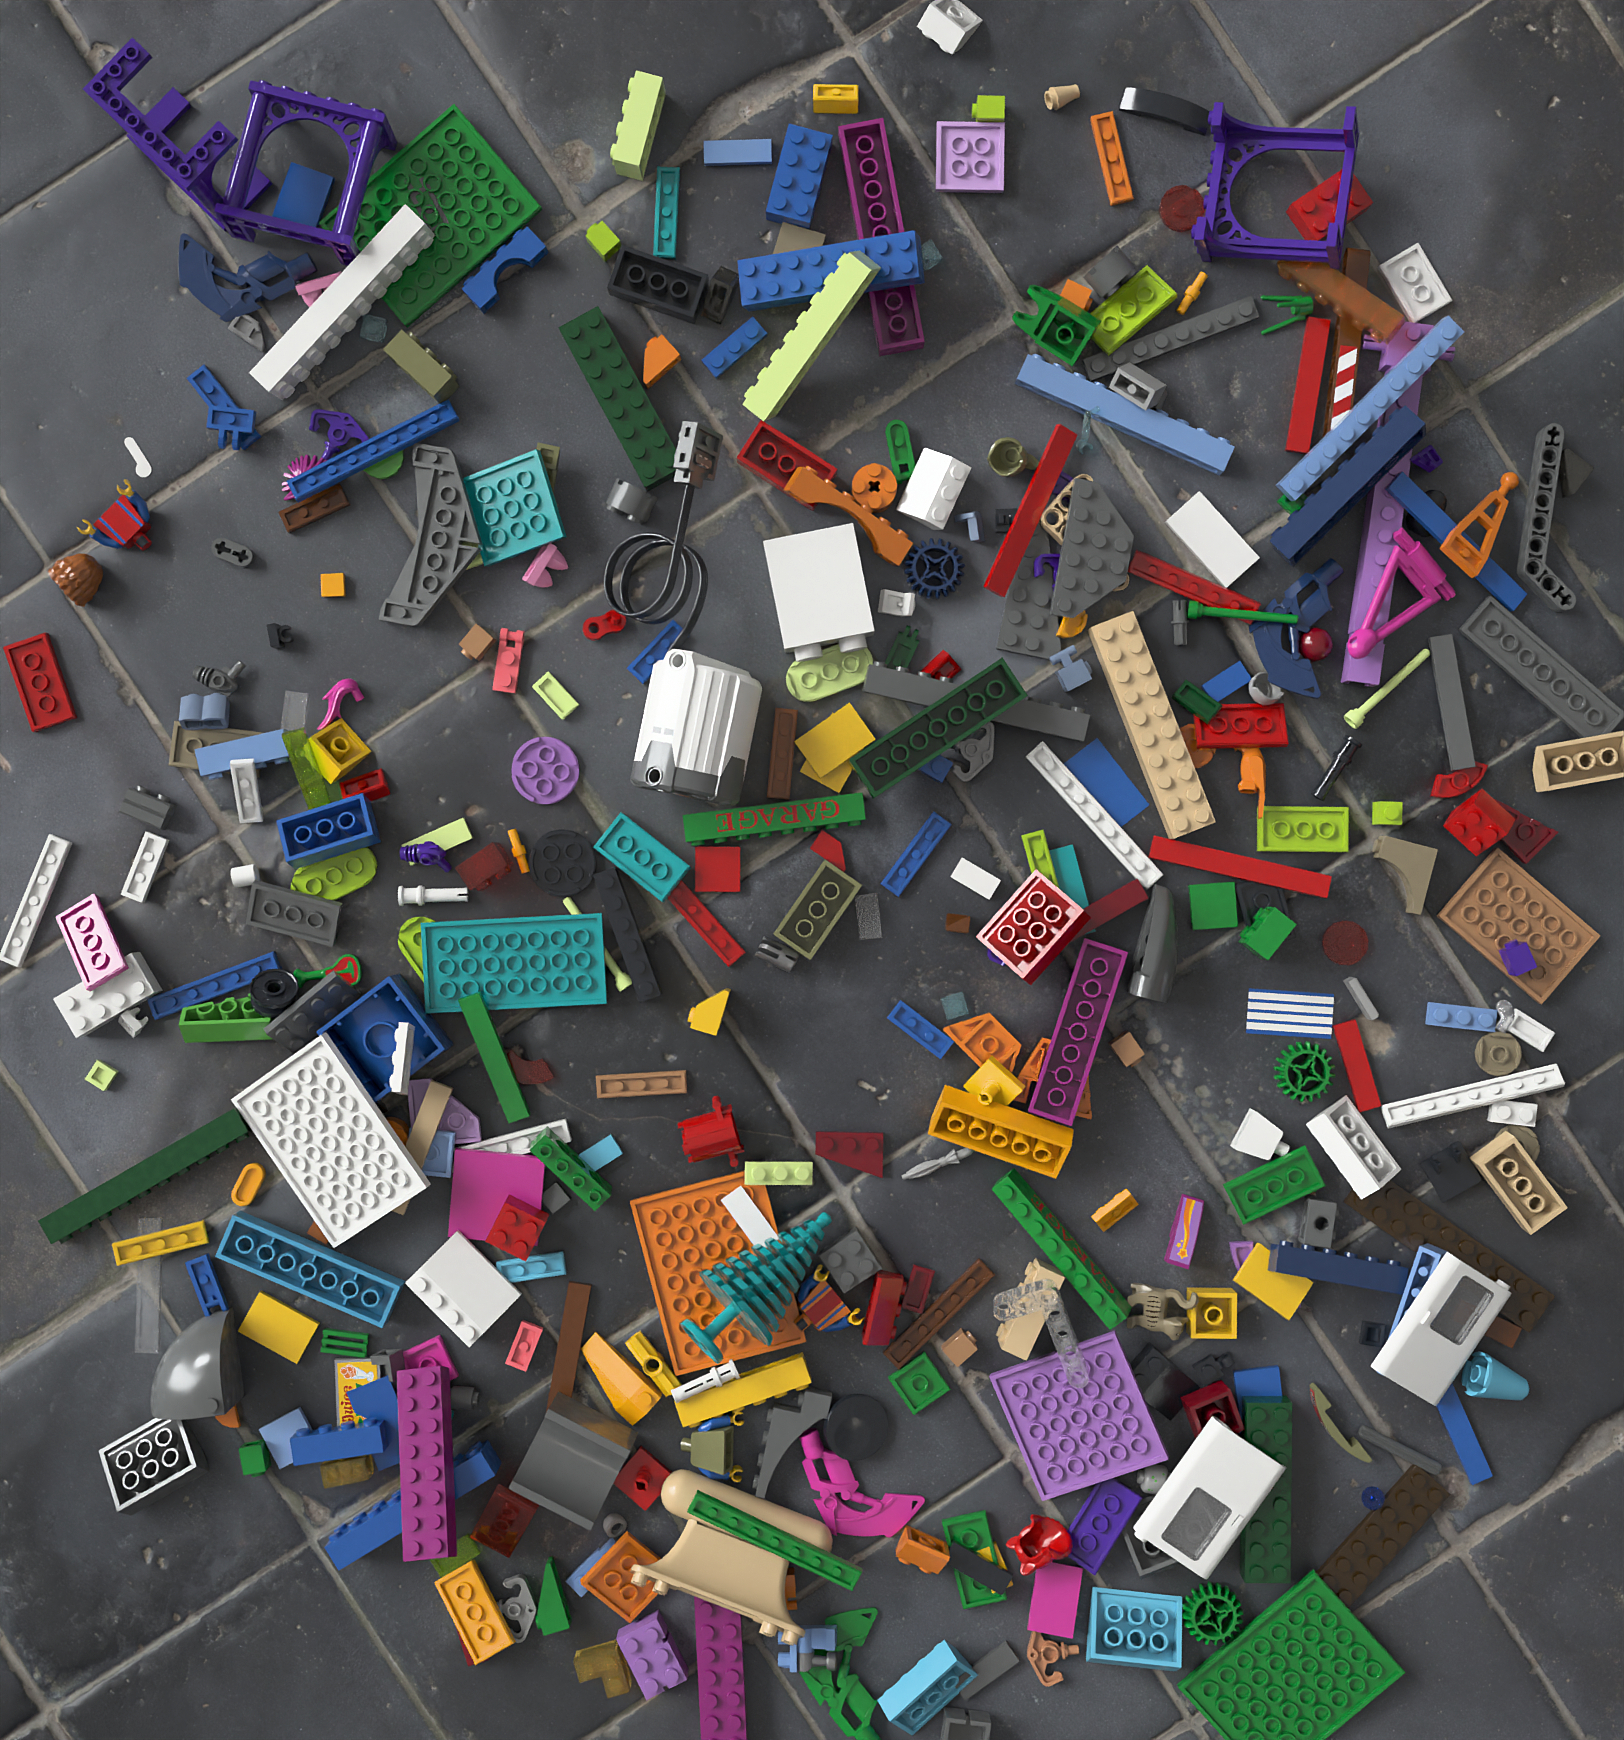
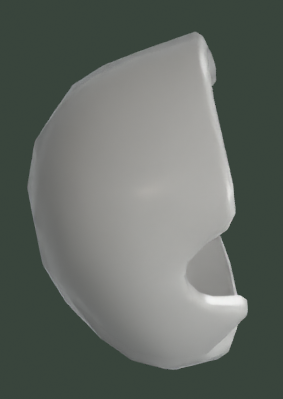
M1267 672L1257 673L1249 682V693L1252 699L1261 705H1272L1285 694L1281 691L1282 688L1268 682L1269 675Z

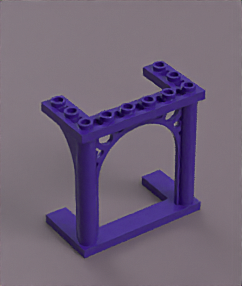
M132 37L83 90L128 133L126 136L226 232V228L214 212L216 203L222 204L224 197L213 188L212 174L216 163L238 139L218 120L186 155L164 134L192 105L172 87L144 115L120 92L153 58ZM257 167L254 170L244 210H248L272 185V182Z
M250 80L248 90L252 95L223 203H216L215 214L233 238L254 243L256 236L252 229L254 228L330 247L333 249L341 265L348 266L360 253L353 236L375 159L382 148L395 151L398 142L386 114L376 108L368 110L355 103H340L332 97L324 99L317 97L311 92L305 91L300 93L287 86H281L280 88L272 86L267 81L259 80V82ZM290 108L296 111L299 110V112L297 114H293L290 112ZM335 119L343 121L340 125L334 124ZM268 120L273 121L271 125H266ZM297 120H311L322 123L333 129L346 145L349 155V170L332 231L244 210L261 147L267 137L284 124ZM348 125H359V130L355 134L346 135L344 133ZM356 141L357 147L351 146V142Z
M1214 102L1213 111H1209L1208 125H1211V134H1214L1213 140L1216 142V148L1211 151L1210 164L1213 165L1212 173H1208L1207 187L1210 188L1209 195L1204 197L1206 215L1205 217H1197L1196 225L1193 224L1191 238L1194 239V246H1197V254H1200L1202 262H1212V257L1322 262L1329 263L1332 269H1340L1360 134L1356 107L1346 106L1343 129L1260 126L1240 121L1226 112L1224 102ZM1244 146H1248V149L1254 147V150L1251 153H1247ZM1230 150H1239L1243 156L1242 160L1239 162L1232 161L1229 158ZM1273 150L1345 152L1335 222L1329 223L1327 241L1263 238L1253 235L1242 228L1232 213L1230 193L1233 182L1243 166L1254 157ZM1226 163L1233 167V171L1230 174L1225 173L1228 172ZM1227 189L1228 192L1226 194H1222V190ZM1221 210H1226L1225 217L1220 218ZM1225 222L1232 223V228L1228 233L1224 235L1217 233L1221 224ZM1240 232L1241 238L1235 237V233Z

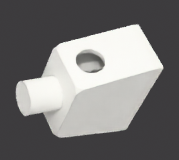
M1251 1108L1230 1145L1238 1151L1266 1160H1270L1273 1153L1283 1156L1288 1153L1290 1148L1289 1145L1280 1141L1283 1131Z

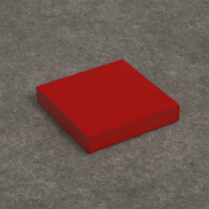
M695 847V892H740L741 847Z

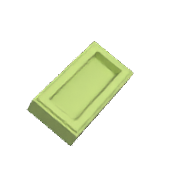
M549 671L532 686L562 720L579 706L576 700Z

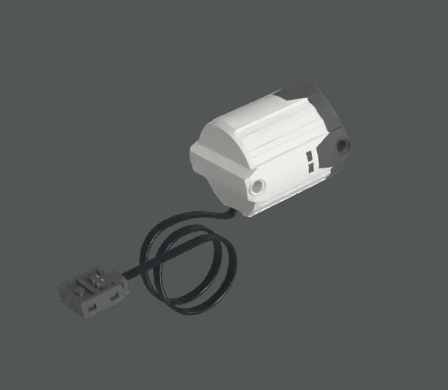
M682 421L673 467L676 468L674 482L684 486L685 492L675 540L657 533H640L622 541L613 550L606 564L604 593L607 602L617 613L645 624L655 625L664 623L679 613L691 591L693 566L687 551L695 559L700 574L697 598L688 621L666 652L664 660L657 661L653 666L630 781L635 787L680 795L709 803L735 805L740 801L762 686L758 680L751 678L748 671L696 652L679 650L699 619L708 589V571L705 562L694 549L684 544L694 489H702L703 480H715L723 435L698 422ZM660 539L640 546L626 561L620 579V599L625 611L618 606L613 594V575L619 558L627 548L639 541ZM673 546L668 576L662 593L650 607L635 613L631 607L628 595L629 580L635 564L646 552L654 548ZM682 557L684 581L676 602L661 616L645 619V617L659 611L671 596L677 578L680 558Z

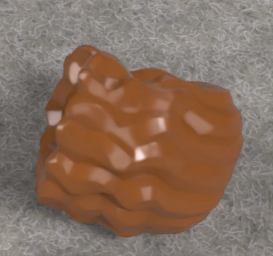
M83 553L58 560L48 570L51 579L59 585V588L64 591L65 595L71 601H74L77 606L85 607V604L92 600L103 578L102 566L93 556Z

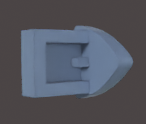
M975 511L954 516L955 523L968 522L970 541L975 543L985 542L980 512Z

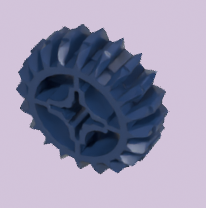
M930 538L929 546L922 540V549L914 545L913 550L916 554L909 552L907 556L912 561L906 560L904 565L911 567L904 570V574L912 575L906 579V582H915L911 587L913 591L917 587L921 588L918 593L919 596H922L923 592L927 591V599H930L931 594L935 593V598L938 600L940 592L943 593L944 597H948L947 589L954 593L956 588L953 583L959 586L962 583L956 577H964L965 575L964 572L958 571V569L964 568L965 564L957 563L963 556H954L958 548L954 547L950 551L951 542L949 541L945 547L941 546L943 542L941 538H939L937 545H934V539ZM936 551L944 554V556L939 559H932L925 553ZM919 558L926 567V571L920 578L916 572V563ZM949 560L953 567V574L950 580L943 571V566ZM929 564L932 566L940 564V567L938 569L940 573L934 571L933 573H930L928 575L929 570L931 569ZM935 578L944 585L929 586L925 582Z

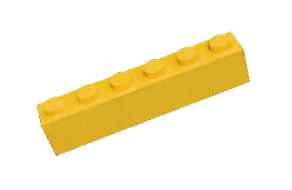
M803 1352L739 1374V1379L733 1378L723 1383L721 1387H716L715 1385L677 1404L674 1400L682 1426L686 1427L689 1425L690 1428L702 1424L703 1420L721 1417L723 1413L732 1411V1413L745 1409L744 1406L752 1403L754 1406L766 1402V1398L772 1396L780 1398L792 1389L799 1391L807 1388L808 1384L812 1383V1377Z

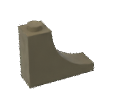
M1379 836L1373 845L1374 858L1391 866L1400 876L1407 894L1406 913L1421 915L1438 849L1389 836Z

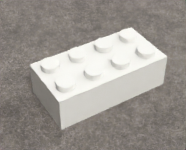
M140 952L130 953L125 956L129 969L93 991L89 992L86 990L83 982L53 999L76 1038L90 1034L117 1018L126 1010L129 1011L163 991Z

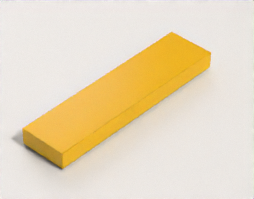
M202 1220L114 1242L112 1247L116 1264L119 1266L209 1243L205 1221Z

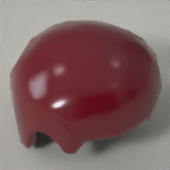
M1318 627L1310 628V631L1302 633L1299 638V653L1304 659H1309L1311 662L1327 658L1332 651V637L1324 629Z

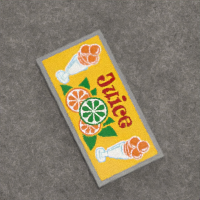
M371 1357L336 1358L334 1361L337 1426H341V1423L347 1421H354L355 1424L363 1423V1420L367 1418L354 1412L346 1392L382 1378L381 1365H372Z

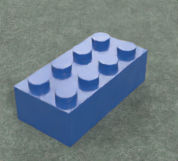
M793 124L788 125L766 208V220L780 224L786 222L810 230L833 144V135Z
M363 793L276 820L285 860L294 869L381 842L371 801Z

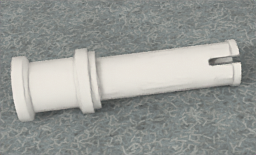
M419 885L417 888L399 886L398 902L399 906H403L406 903H418L419 906H422L425 902H468V896H459V894H467L468 887L425 889L422 885Z
M730 1359L729 1363L718 1368H711L710 1373L674 1390L672 1389L671 1393L677 1404L715 1385L716 1387H721L723 1383L733 1378L739 1379L740 1376L733 1360ZM731 1370V1372L721 1376L722 1373ZM700 1383H703V1385L694 1388L688 1392H685V1390L692 1388Z

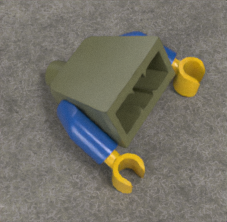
M742 1411L732 1413L730 1417L729 1415L711 1418L700 1424L699 1428L692 1432L691 1438H683L681 1441V1450L691 1452V1464L698 1467L709 1479L727 1480L731 1477L734 1482L742 1480L741 1476L734 1475L735 1472H743V1468L740 1465L733 1466L734 1426H730L731 1423L737 1426L743 1425L744 1420L735 1421V1416L743 1414Z

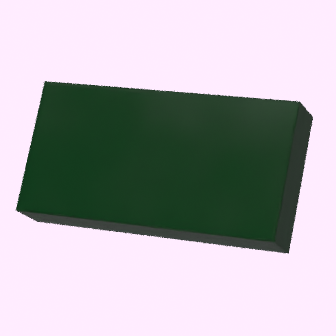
M1187 679L1172 695L1173 700L1206 724L1210 723L1223 706Z

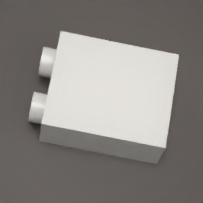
M853 523L763 541L785 653L794 652L796 662H802L823 657L821 646L839 643L841 653L867 648L865 637L874 635V626Z

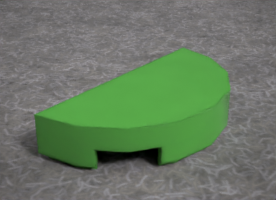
M404 450L364 469V471L377 479H389L395 476L404 462Z

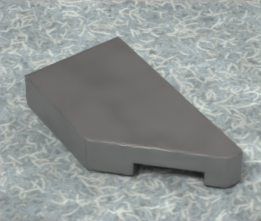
M247 314L233 319L228 329L264 353L266 348L261 324Z

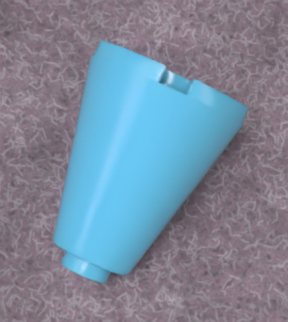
M1480 1351L1473 1353L1472 1356L1475 1357L1472 1361L1467 1360L1464 1365L1461 1382L1462 1386L1466 1387L1467 1391L1465 1393L1472 1397L1520 1401L1529 1393V1385L1525 1378L1487 1353Z

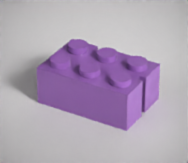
M659 1609L618 1629L616 1637L646 1700L664 1692L666 1685L670 1689L686 1681L689 1671L671 1633H667L668 1627Z

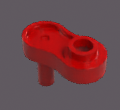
M610 610L602 616L590 617L583 624V634L587 639L596 641L607 634L619 633L625 628L626 616ZM590 627H597L598 632L591 633L589 631Z

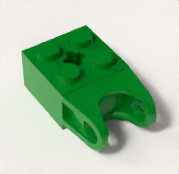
M1030 285L1027 292L1037 303L1038 314L1029 315L1016 311L1012 316V320L1033 338L1036 344L1073 366L1088 345L1101 320L1052 291L1037 285ZM1068 329L1071 333L1067 334L1065 331Z

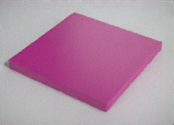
M456 1148L448 1237H452L459 1230L467 1239L485 1241L509 1194L542 1210L545 1164L532 1155ZM538 1237V1239H537V1241H536V1243H535L534 1246H538V1244H539V1237Z

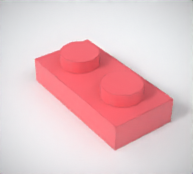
M522 1320L505 1364L526 1372L543 1327Z

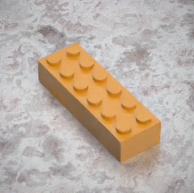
M945 1085L931 1116L928 1135L1056 1179L1071 1149L1074 1129L994 1101L989 1105H983L979 1102L978 1096Z

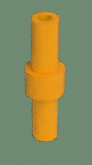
M1200 272L1192 286H1188L1186 289L1185 297L1176 310L1179 314L1184 315L1192 301H1195L1199 296V290L1208 277L1206 273Z
M517 829L509 830L508 834L513 846L511 850L513 856L517 858L521 873L530 872L525 856L527 852L525 846L521 844Z

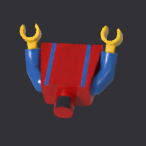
M124 479V483L128 485V488L123 490L117 484V490L122 495L93 524L96 528L93 529L91 523L83 519L82 521L88 524V529L81 530L79 527L77 529L81 534H90L92 539L103 546L116 549L122 547L130 549L136 544L144 551L152 544V541L145 535L151 528L148 522L150 519L148 506L135 490H131L130 481Z

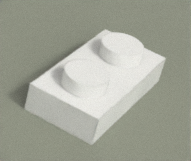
M1509 1100L1489 1104L1487 1121L1535 1127L1537 1104Z

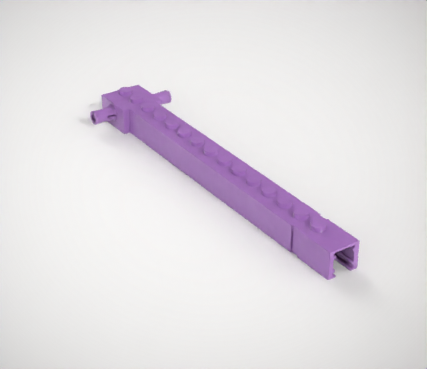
M1391 320L1384 327L1383 337L1364 334L1362 338V343L1364 344H1361V349L1381 351L1378 371L1385 372V376L1434 325ZM1449 347L1438 359L1452 362L1455 355L1452 352H1455V347ZM1431 366L1378 418L1377 428L1380 425L1384 427L1390 421L1388 419L1389 416L1397 408L1401 410L1405 405L1413 413L1418 414L1422 378L1431 371ZM1412 450L1367 494L1348 628L1349 639L1356 630L1361 628L1394 546L1399 547V544L1393 538V533L1402 527L1404 508L1385 489L1399 472L1403 471L1409 477ZM1394 578L1372 629L1374 631L1388 622ZM1384 639L1378 642L1372 651L1362 659L1351 657L1347 648L1348 642L1346 643L1341 683L1349 684L1354 681L1364 683V686L1367 687L1379 685L1385 644H1383Z

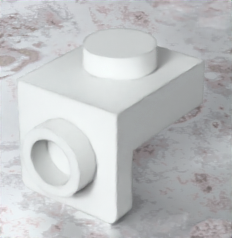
M883 589L880 592L878 612L900 617L912 616L915 609V594Z

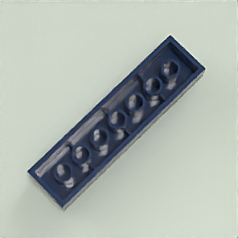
M1406 405L1401 410L1397 408L1389 416L1388 419L1390 421L1384 427L1380 425L1372 433L1371 436L1373 438L1367 444L1363 442L1355 450L1354 453L1356 455L1350 461L1346 459L1338 467L1339 472L1333 478L1329 476L1321 484L1322 489L1317 494L1312 493L1304 501L1305 506L1300 511L1295 510L1288 517L1287 520L1289 522L1283 528L1281 526L1278 527L1271 534L1272 539L1270 543L1273 549L1292 567L1426 436V423Z

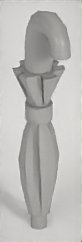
M964 1148L955 1152L953 1149L948 1155L939 1158V1160L926 1161L913 1167L906 1174L901 1175L902 1179L926 1176L947 1164H960L959 1160L968 1157L974 1150Z

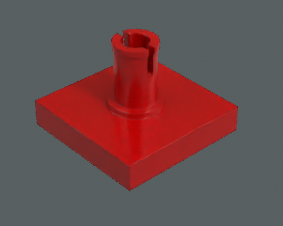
M640 1446L621 1468L613 1484L646 1511L661 1494L662 1485L672 1471L644 1447Z

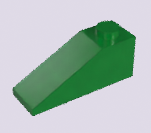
M553 1556L548 1557L545 1566L539 1607L535 1616L537 1627L542 1629L544 1636L569 1629L572 1623Z

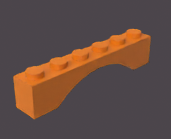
M809 466L797 467L783 491L801 503H826L847 512L865 530L876 555L893 566L901 564L913 542L908 540V534L900 529H897V531L890 527L891 523L888 520L872 515L873 510L866 505L861 504L859 506L854 502L855 498L845 491L841 493L836 490V485L830 480L824 479L823 481L817 476L818 472Z

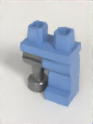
M801 1625L799 1627L806 1631L804 1638H799L797 1645H790V1652L778 1653V1666L790 1668V1672H806L811 1667L827 1666V1670L836 1671L837 1652H828L827 1656L814 1655V1649L835 1651L837 1647V1625ZM781 1631L778 1632V1644H786L781 1642L783 1635Z

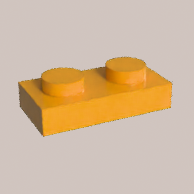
M1125 1189L1116 1194L1105 1206L1100 1207L1091 1217L1100 1229L1105 1232L1139 1204L1131 1193Z

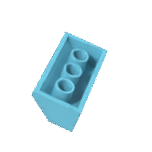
M943 1640L925 1658L919 1660L914 1668L904 1674L893 1687L886 1690L883 1696L878 1699V1702L891 1723L910 1735H914L976 1678L978 1674L953 1645ZM964 1672L970 1674L971 1676L956 1689L955 1686L959 1682V1676Z

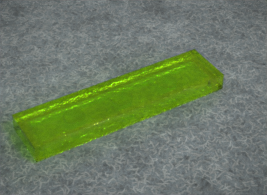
M305 728L282 733L283 742L308 809L311 810L332 803Z

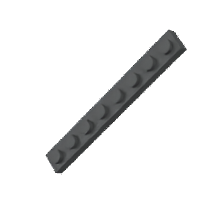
M1252 296L1122 344L1109 356L1105 352H1101L1083 359L1082 363L1089 381L1093 382L1116 373L1118 367L1129 362L1133 365H1138L1257 320L1259 314Z

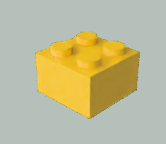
M1187 1287V1301L1190 1300L1192 1292L1197 1293L1199 1297L1197 1306L1187 1310L1186 1317L1189 1318V1321L1186 1322V1333L1190 1338L1237 1339V1293L1232 1288Z

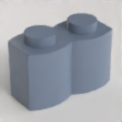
M213 693L204 697L198 694L181 697L179 722L183 729L228 728L230 702L227 696Z

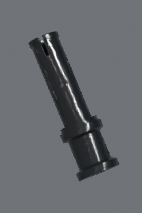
M1344 735L1343 743L1333 753V761L1311 793V795L1321 801L1325 800L1326 795L1344 767L1352 763L1351 758L1356 750L1362 747L1359 741L1348 735ZM1348 746H1351L1348 752L1345 754L1344 752L1346 751ZM1332 771H1335L1327 785L1324 787V784L1331 775Z

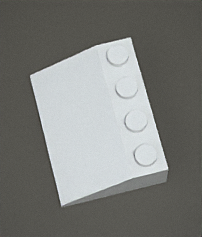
M459 1230L405 1282L468 1347L522 1294Z

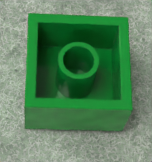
M1275 907L1260 908L1253 917L1255 919L1254 923L1251 926L1247 925L1239 935L1242 937L1239 943L1259 959L1269 960L1297 925Z

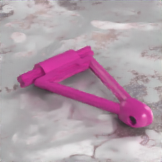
M1400 528L1393 533V538L1400 547L1394 546L1363 624L1348 640V652L1354 659L1366 657L1378 642L1442 599L1441 596L1445 601H1449L1450 598L1456 595L1455 590L1445 579L1446 573L1419 541L1414 542L1404 528ZM1399 567L1424 598L1374 631L1372 629L1396 570Z

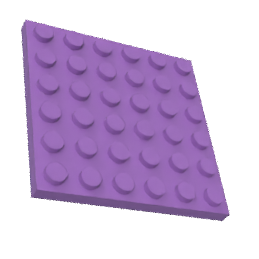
M1116 1330L991 1373L989 1376L1042 1501L1169 1459L1168 1452Z

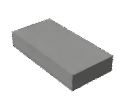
M1348 977L1343 980L1365 1018L1374 1020L1379 1017L1377 1010L1357 978Z

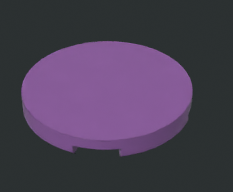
M537 737L524 743L516 752L512 763V780L516 789L526 799L538 804H553L565 799L576 787L579 779V763L573 750L561 740L552 737Z

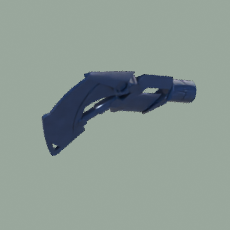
M183 233L180 236L178 259L180 285L183 288H188L202 304L220 315L219 319L224 322L261 309L262 307L257 302L264 301L265 298L271 301L296 288L297 281L318 270L308 252L286 262L268 251L267 255L250 264L239 266L236 274L214 266L215 256L187 234ZM185 241H188L190 243L185 248ZM283 271H286L289 275L288 278L271 287L262 284V282ZM214 274L240 286L243 290H229L220 287L215 282Z
M1328 559L1313 574L1305 573L1284 592L1285 599L1281 604H1277L1274 598L1262 611L1299 616L1297 624L1288 623L1291 654L1283 650L1281 645V630L1284 623L1254 620L1249 626V633H1253L1259 658L1269 675L1268 682L1290 692L1316 699L1320 698L1321 692L1309 659L1299 658V632L1307 633L1310 631L1309 628L1328 610L1332 611L1327 587L1344 573L1342 567L1334 559ZM1314 582L1319 589L1298 606L1297 595ZM1310 688H1314V691H1315V692L1312 693V692L1305 691V690H1306V689H1310Z

